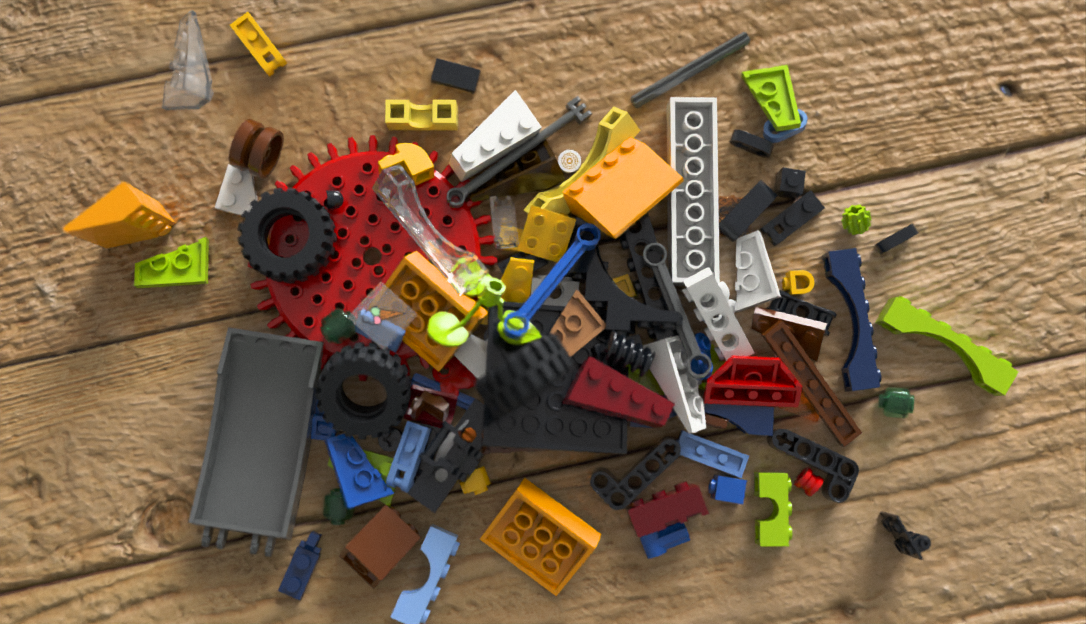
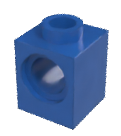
M714 474V478L709 481L708 493H711V498L714 500L743 504L747 480Z

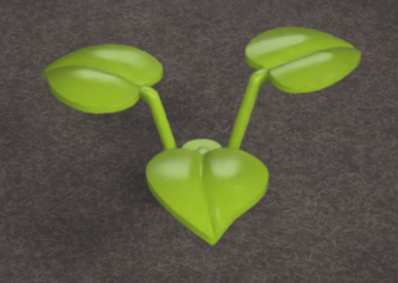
M478 260L469 264L462 271L458 279L460 290L467 296L477 295L478 302L461 322H459L455 315L448 312L434 314L429 320L427 330L428 335L435 342L443 346H460L469 337L468 331L463 326L483 304L489 308L498 305V319L501 322L498 324L497 330L507 342L522 345L536 341L541 337L530 321L524 337L514 340L505 335L503 331L504 320L509 313L515 311L508 310L504 315L502 314L504 299L501 297L505 291V285L500 280L492 278L483 269ZM516 318L510 319L507 323L509 330H521L524 328L523 322Z

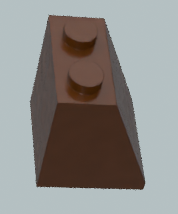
M387 505L346 545L339 556L373 589L421 538L418 535V530L412 524H406L400 518L401 514L395 508H389Z

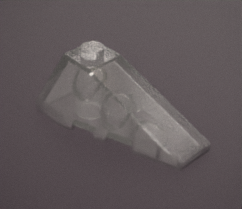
M191 10L179 23L174 44L178 51L173 60L170 61L169 68L173 69L171 81H166L164 87L162 109L165 110L200 109L206 103H209L213 97L212 77L195 11Z

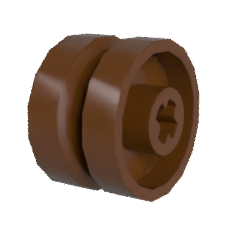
M253 119L245 120L232 140L229 151L230 165L241 171L249 169V173L258 178H267L280 158L284 142L283 133L272 127L264 129L262 123Z

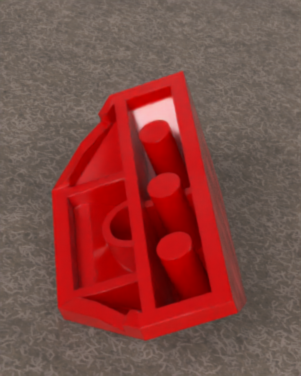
M731 356L707 379L703 402L704 404L798 407L802 385L780 358Z

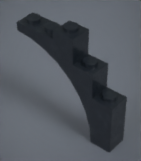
M574 218L576 223L567 250L575 242L574 238L578 228L582 224L587 223L581 218ZM582 231L579 234L582 241H592L595 239V236L589 231ZM599 244L594 249L585 251L567 273L574 281H586L585 300L592 308L606 309L607 306L606 330L609 332L615 330L617 337L623 334L627 338L628 334H635L636 325L640 329H652L653 325L661 326V329L675 330L676 326H683V316L679 312L659 310L644 305L626 295L609 275L601 257Z

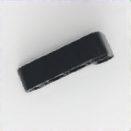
M773 429V436H767V443L773 449L827 473L822 486V494L827 500L841 503L848 499L859 474V466L855 461L787 429ZM781 435L782 439L791 442L789 445L785 443H779V440L776 439V436ZM800 443L806 446V452L802 456L797 452V447ZM825 453L827 463L822 466L819 462V456ZM844 463L849 466V471L845 476L841 473V466ZM838 485L840 492L838 496L833 497L831 490L833 486Z
M673 436L662 438L619 480L607 468L600 467L595 469L590 479L592 489L612 509H624L679 457L681 452L680 442ZM665 444H668L669 446L674 444L675 452L672 453L671 451H668L664 455V459L666 461H663L660 455H662L666 450ZM650 459H655L658 461L659 467L655 470H650L646 467V462ZM597 475H604L607 477L608 482L605 485H599L595 481V477ZM638 476L641 478L642 483L638 486H632L629 483V478ZM620 492L624 495L625 499L622 502H615L612 499V494Z

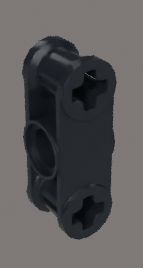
M780 290L781 297L771 300L769 307L766 308L797 316V307L803 308L806 313L805 318L827 323L824 336H829V327L833 318L837 316L835 312L829 309L818 307Z

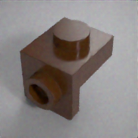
M426 390L420 397H415L410 406V409H412L411 418L415 421L422 411L427 412L442 422L449 414V404L440 396L432 395Z

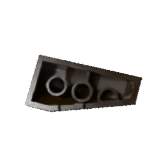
M544 140L469 195L472 202L529 193L554 187L564 181L565 178L547 140Z

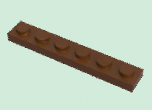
M779 320L762 333V337L777 358L782 360L800 382L802 393L839 445L845 447L862 434L859 427L784 321Z

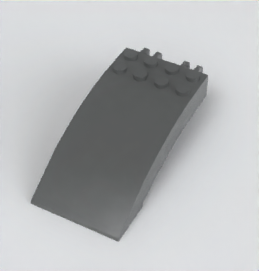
M228 327L217 370V385L206 451L188 521L190 524L204 527L201 546H209L214 528L220 529L216 542L217 549H224L229 531L253 534L250 554L254 555L259 550L262 536L268 537L265 547V556L272 557L277 538L292 540L312 441V421L317 406L315 391L321 374L323 342Z

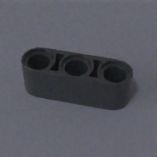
M760 180L719 223V230L734 242L778 195L765 182Z

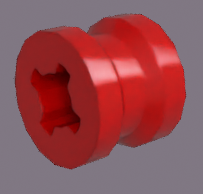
M806 467L798 474L793 485L797 488H802L804 494L811 497L819 490L824 479L813 474V470L810 467Z

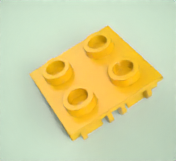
M531 205L517 250L558 263L566 253L576 219L569 217L565 213L558 214Z

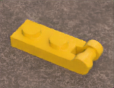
M249 12L230 24L231 28L269 77L274 74V70L281 66L283 68L288 64ZM272 54L274 59L267 63L265 58Z

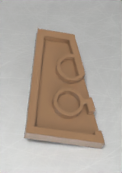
M576 290L550 332L557 335L571 357L604 330L606 324L579 291Z

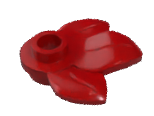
M455 356L442 368L448 370V374L443 375L434 367L432 369V376L436 382L440 383L442 392L458 396L459 389L475 387V375Z

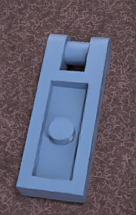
M407 421L387 476L386 485L393 488L396 486L400 487L401 491L406 493L410 491L414 485V478L421 461L419 455L421 452H424L432 429ZM401 470L405 471L404 478H401L399 475Z

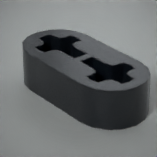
M734 130L729 141L737 148L765 158L771 156L774 148L772 142L742 130Z
M912 223L876 243L875 247L881 255L917 235L919 232Z

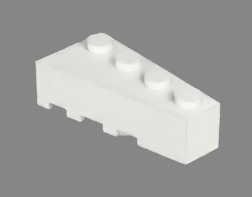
M516 90L452 153L449 165L461 182L509 155L540 132L541 125Z

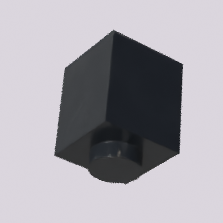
M783 167L776 174L774 192L778 195L777 197L797 199L801 196L804 190L806 171Z

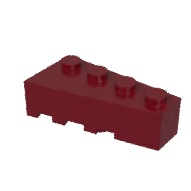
M588 357L583 361L562 403L597 411L608 416L623 418L627 421L653 428L665 425L675 405L673 402L592 357Z

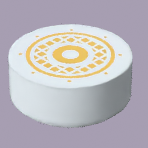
M565 150L560 154L558 164L561 171L566 174H573L580 168L581 157L576 151Z

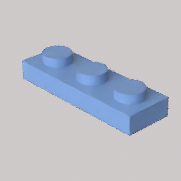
M681 430L678 438L681 456L742 478L749 455Z

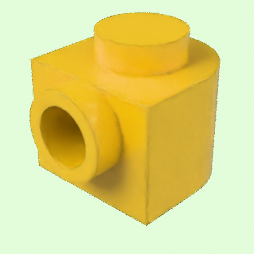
M805 270L789 271L785 274L786 277L782 278L783 291H787L792 296L804 295L814 287L812 274Z
M485 466L476 468L466 483L461 480L459 481L464 494L474 491V494L478 495L487 491V486L491 484Z

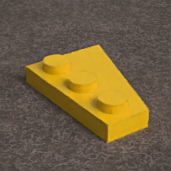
M510 258L500 279L505 285V291L501 297L504 299V302L525 303L531 293L534 260ZM488 315L481 324L488 325Z

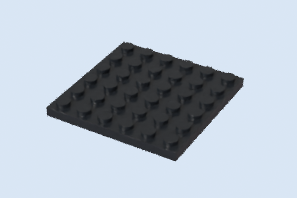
M504 302L502 314L504 315L508 310L519 311L524 303ZM498 305L488 309L485 374L532 343L515 345L501 337L497 330V326L501 322L498 319ZM542 305L529 320L538 330L541 337L551 331L565 306ZM594 309L606 324L607 310ZM605 328L571 356L574 361V369L502 417L497 418L493 416L484 402L481 446L627 454L628 421L626 419L562 403L583 361L588 357L596 360L593 346L604 343L610 332ZM622 364L610 367L629 378V365L625 369H622Z

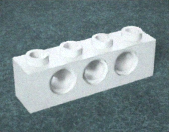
M708 267L683 280L687 287L683 289V292L689 303L694 300L697 306L694 312L700 322L704 320L708 327L704 331L710 342L716 341L718 347L714 349L720 360L725 359L727 361L731 356H750L754 354L710 268ZM704 295H712L709 301L701 302V298ZM715 315H722L719 321H711ZM732 334L729 340H722L725 335Z

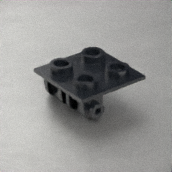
M881 511L880 514L883 517L881 522L884 528L894 536L895 541L893 542L897 550L901 554L904 553L910 557L923 560L921 553L930 548V538L907 531L898 515Z

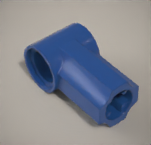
M680 522L669 525L666 529L639 537L647 559L666 553L667 549L690 541L685 524Z

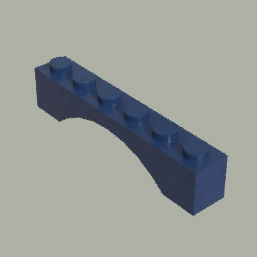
M856 248L827 252L822 255L825 276L843 296L852 320L851 348L841 368L845 392L880 387L879 382H881L882 377L880 370L876 366L875 359H877L878 354L872 342L873 326L868 319L869 302L864 296L865 279L860 273L862 265L861 256L857 254Z
M660 395V396H662V397H664L665 399L668 400V398L666 397V395ZM704 404L706 414H712L728 420V422L736 426L744 434L773 436L774 407ZM674 408L672 409L668 419L677 416V413L674 410ZM628 421V427L653 428Z

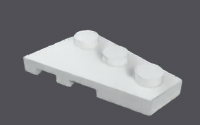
M755 231L737 238V282H735L737 297L735 312H740L780 298L781 295L761 232Z

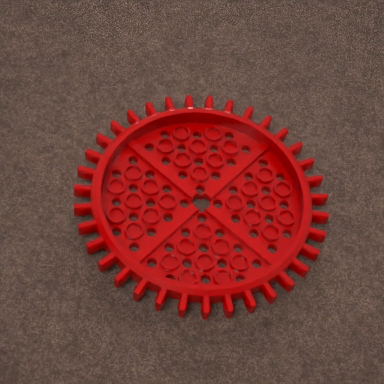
M370 135L368 141L369 151L358 152L357 143L353 137L348 138L350 154L340 157L336 147L329 143L327 144V151L331 160L321 165L318 157L310 152L307 156L314 169L306 175H303L298 167L292 165L290 167L291 173L299 180L292 188L298 192L311 193V197L315 198L330 214V218L335 225L334 233L337 235V242H333V247L339 253L337 259H332L331 255H329L327 260L330 262L326 267L322 266L319 269L321 273L315 277L313 275L308 276V280L304 282L297 280L295 283L287 284L286 282H277L266 277L265 280L255 281L250 284L253 290L261 291L268 288L271 294L270 299L257 304L258 310L265 311L276 306L280 314L267 324L269 329H277L286 323L291 328V331L286 335L287 337H299L324 343L321 371L336 351L341 352L343 347L350 345L354 348L356 343L361 342L364 343V346L369 347L370 343H374V341L353 331L358 315L362 309H368L406 254L417 251L428 261L436 262L435 267L457 286L460 274L472 262L478 260L481 266L497 265V258L481 256L480 248L481 246L495 244L496 237L491 235L479 237L477 231L478 227L491 223L490 215H483L473 219L470 211L480 206L483 200L475 202L469 200L464 202L460 208H452L449 206L450 203L446 201L448 191L452 188L464 187L471 182L469 178L453 186L448 179L454 174V171L450 165H447L441 174L434 170V178L414 187H408L409 179L405 172L394 176L390 180H382L379 174L378 161L387 155L396 154L395 145L399 144L397 137L391 138L388 152L378 151V141L375 135ZM433 150L429 154V158L433 165H435L439 155L438 152ZM371 165L372 169L369 172H365L364 167ZM336 179L342 180L339 186L334 185ZM278 180L275 182L277 188L287 191L288 187L285 183ZM362 186L364 188L363 192L360 194L356 193V188ZM436 188L438 189V193L436 195H431L429 193L430 189ZM327 190L339 191L343 195L344 201L340 208L328 209L326 207ZM380 194L386 195L384 201H378ZM454 196L451 198V202L457 203L460 201L458 197ZM407 202V208L401 209L399 207L400 203ZM350 208L355 209L353 215H348L347 213ZM425 209L430 211L427 217L421 215ZM296 215L282 217L272 225L268 234V247L274 255L288 258L296 255L304 248L309 237V227L304 219L297 222L295 220ZM371 216H377L375 223H370L369 219ZM450 217L452 219L451 224H444V219ZM395 223L400 225L397 231L391 229ZM341 230H347L345 237L339 236ZM416 231H420L422 233V236L419 239H415L413 237V234ZM294 236V242L288 244L287 238ZM363 238H369L367 245L361 244ZM442 239L444 244L438 247L435 245L436 240ZM386 245L391 246L389 253L383 252V248ZM459 247L466 248V252L462 255L458 254L457 250ZM369 248L378 249L382 255L380 262L373 266L366 264L364 261V255ZM359 259L361 261L359 267L353 266L354 260ZM382 267L383 273L381 275H376V268ZM451 269L458 270V274L454 277L450 276L449 272ZM329 273L330 279L323 281V275ZM347 281L352 282L353 286L351 289L345 288ZM296 287L299 288V294L293 296L292 290ZM369 289H374L375 294L373 297L367 296ZM320 295L322 301L316 304L314 298ZM477 295L470 296L474 301L478 302ZM339 303L344 304V309L341 312H338L336 309ZM310 317L313 318V324L307 326L306 320ZM326 320L329 327L331 325L336 327V331L332 334L334 338L329 335L328 328L324 325ZM353 333L358 335V340L355 342L350 340V335ZM404 341L401 342L396 353L390 350V355L394 356L397 354L401 358L400 365L406 364L409 370L407 376H410L411 372L407 360L418 356L421 365L425 369L431 368V365ZM358 375L359 381H367V375Z

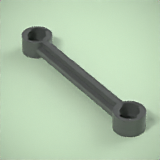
M651 243L643 251V262L648 268L653 270L668 310L679 312L683 316V326H676V330L688 357L686 370L692 378L702 379L711 371V360L707 355L701 353L665 264L667 258L665 247L659 243ZM651 249V251L659 252L663 255L662 261L656 264L649 262L646 257L647 251ZM694 358L708 365L707 371L702 375L695 374L691 370L690 364Z

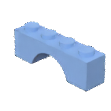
M434 524L430 526L421 546V550L425 553L430 563L429 579L418 589L403 590L391 618L404 624L426 623L431 611L427 609L430 600L435 602L440 591L437 583L440 577L445 579L450 565L446 564L450 555L455 556L460 545L456 541L458 538L457 534Z

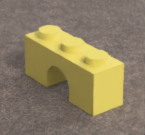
M386 100L385 123L389 130H458L456 100H433V103L430 105H415L410 103L409 100Z

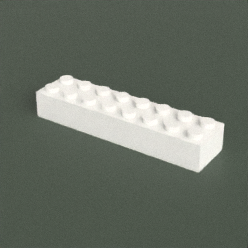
M670 97L667 104V164L681 175L684 181L667 195L668 271L674 286H686L683 280L708 267L717 283H720L717 98Z

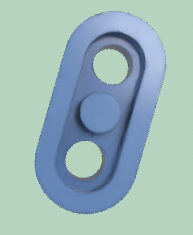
M798 109L801 121L800 128L776 131L768 120L763 128L764 138L772 143H778L802 132L806 128L808 120L806 113Z

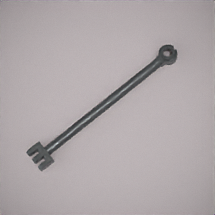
M579 96L575 97L566 104L568 113L464 187L450 189L446 197L447 203H450L449 206L452 208H460L463 206L465 198L474 190L575 119L580 125L592 115V112L588 110L582 115L581 112L587 106L583 103L576 107L575 105L581 99ZM455 196L458 197L460 201L454 203L451 202V198Z

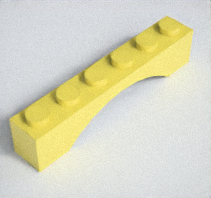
M613 107L598 124L593 146L580 168L559 186L548 191L539 192L524 209L527 215L531 205L558 214L570 213L562 192L618 147L624 140L629 137L635 138L641 131L628 112Z

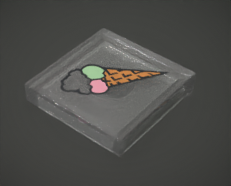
M380 282L347 318L385 351L417 317V313L386 285Z

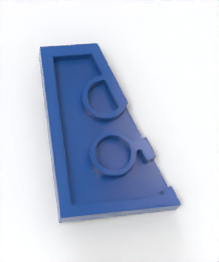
M341 434L325 440L347 510L394 494L390 486L388 487L381 478L379 471L374 469L366 458L367 455L353 436L350 438L344 436L345 434Z

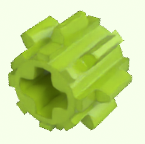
M859 204L852 205L844 210L845 213L842 214L843 219H841L843 229H847L848 233H852V235H861L869 230V226H871L870 221L872 220L870 210L866 211L865 206L862 207Z

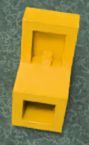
M415 144L395 145V155H387L378 161L379 174L383 181L405 172L412 186L434 178L433 163L427 153Z

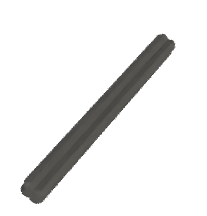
M742 32L631 97L633 106L635 108L641 107L749 44L750 37L746 32Z

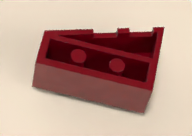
M687 481L675 484L674 490L665 492V489L651 494L652 498L644 501L643 498L636 499L629 503L630 507L625 508L635 535L638 538L666 529L667 526L677 522H687L688 518L700 513L702 516L709 514L699 486L693 483L688 484Z

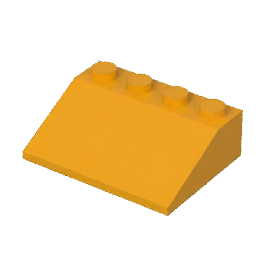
M629 137L562 193L572 214L587 223L595 225L599 230L616 239L684 180L681 175L646 144Z
M123 181L62 229L66 233L107 249L164 236L171 231V227L176 223L160 202Z
M415 251L403 258L368 309L376 306L380 309L406 313L386 321L406 330L402 341L439 372L462 345L447 347L435 342L427 333L429 320L436 313L448 312L455 315L459 322H461L477 302L470 296L465 295L455 283L420 253ZM481 306L463 326L468 331L469 337L489 313Z
M524 477L483 533L480 540L557 596L595 550L602 534Z

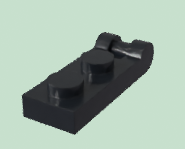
M810 190L760 230L764 234L767 233L771 238L770 242L775 247L825 209V207ZM776 225L783 231L781 234L775 230L774 227Z

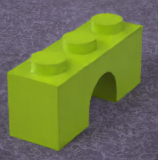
M754 472V496L768 497L773 504V512L768 518L755 519V544L759 546H789V540H792V527L789 526L792 504L788 501V492H791L792 482L791 478L788 477V473Z

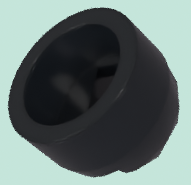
M327 190L328 209L340 208L344 201L343 195L339 191Z

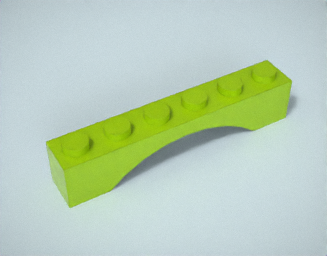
M901 296L888 299L875 323L895 335L904 333L920 334L944 343L965 363L971 373L974 384L994 396L1006 395L1019 372L1012 367L1011 362L991 355V350L984 346L978 347L971 342L972 339L967 335L957 334L952 331V327L949 324L934 320L928 311L913 307L908 299Z

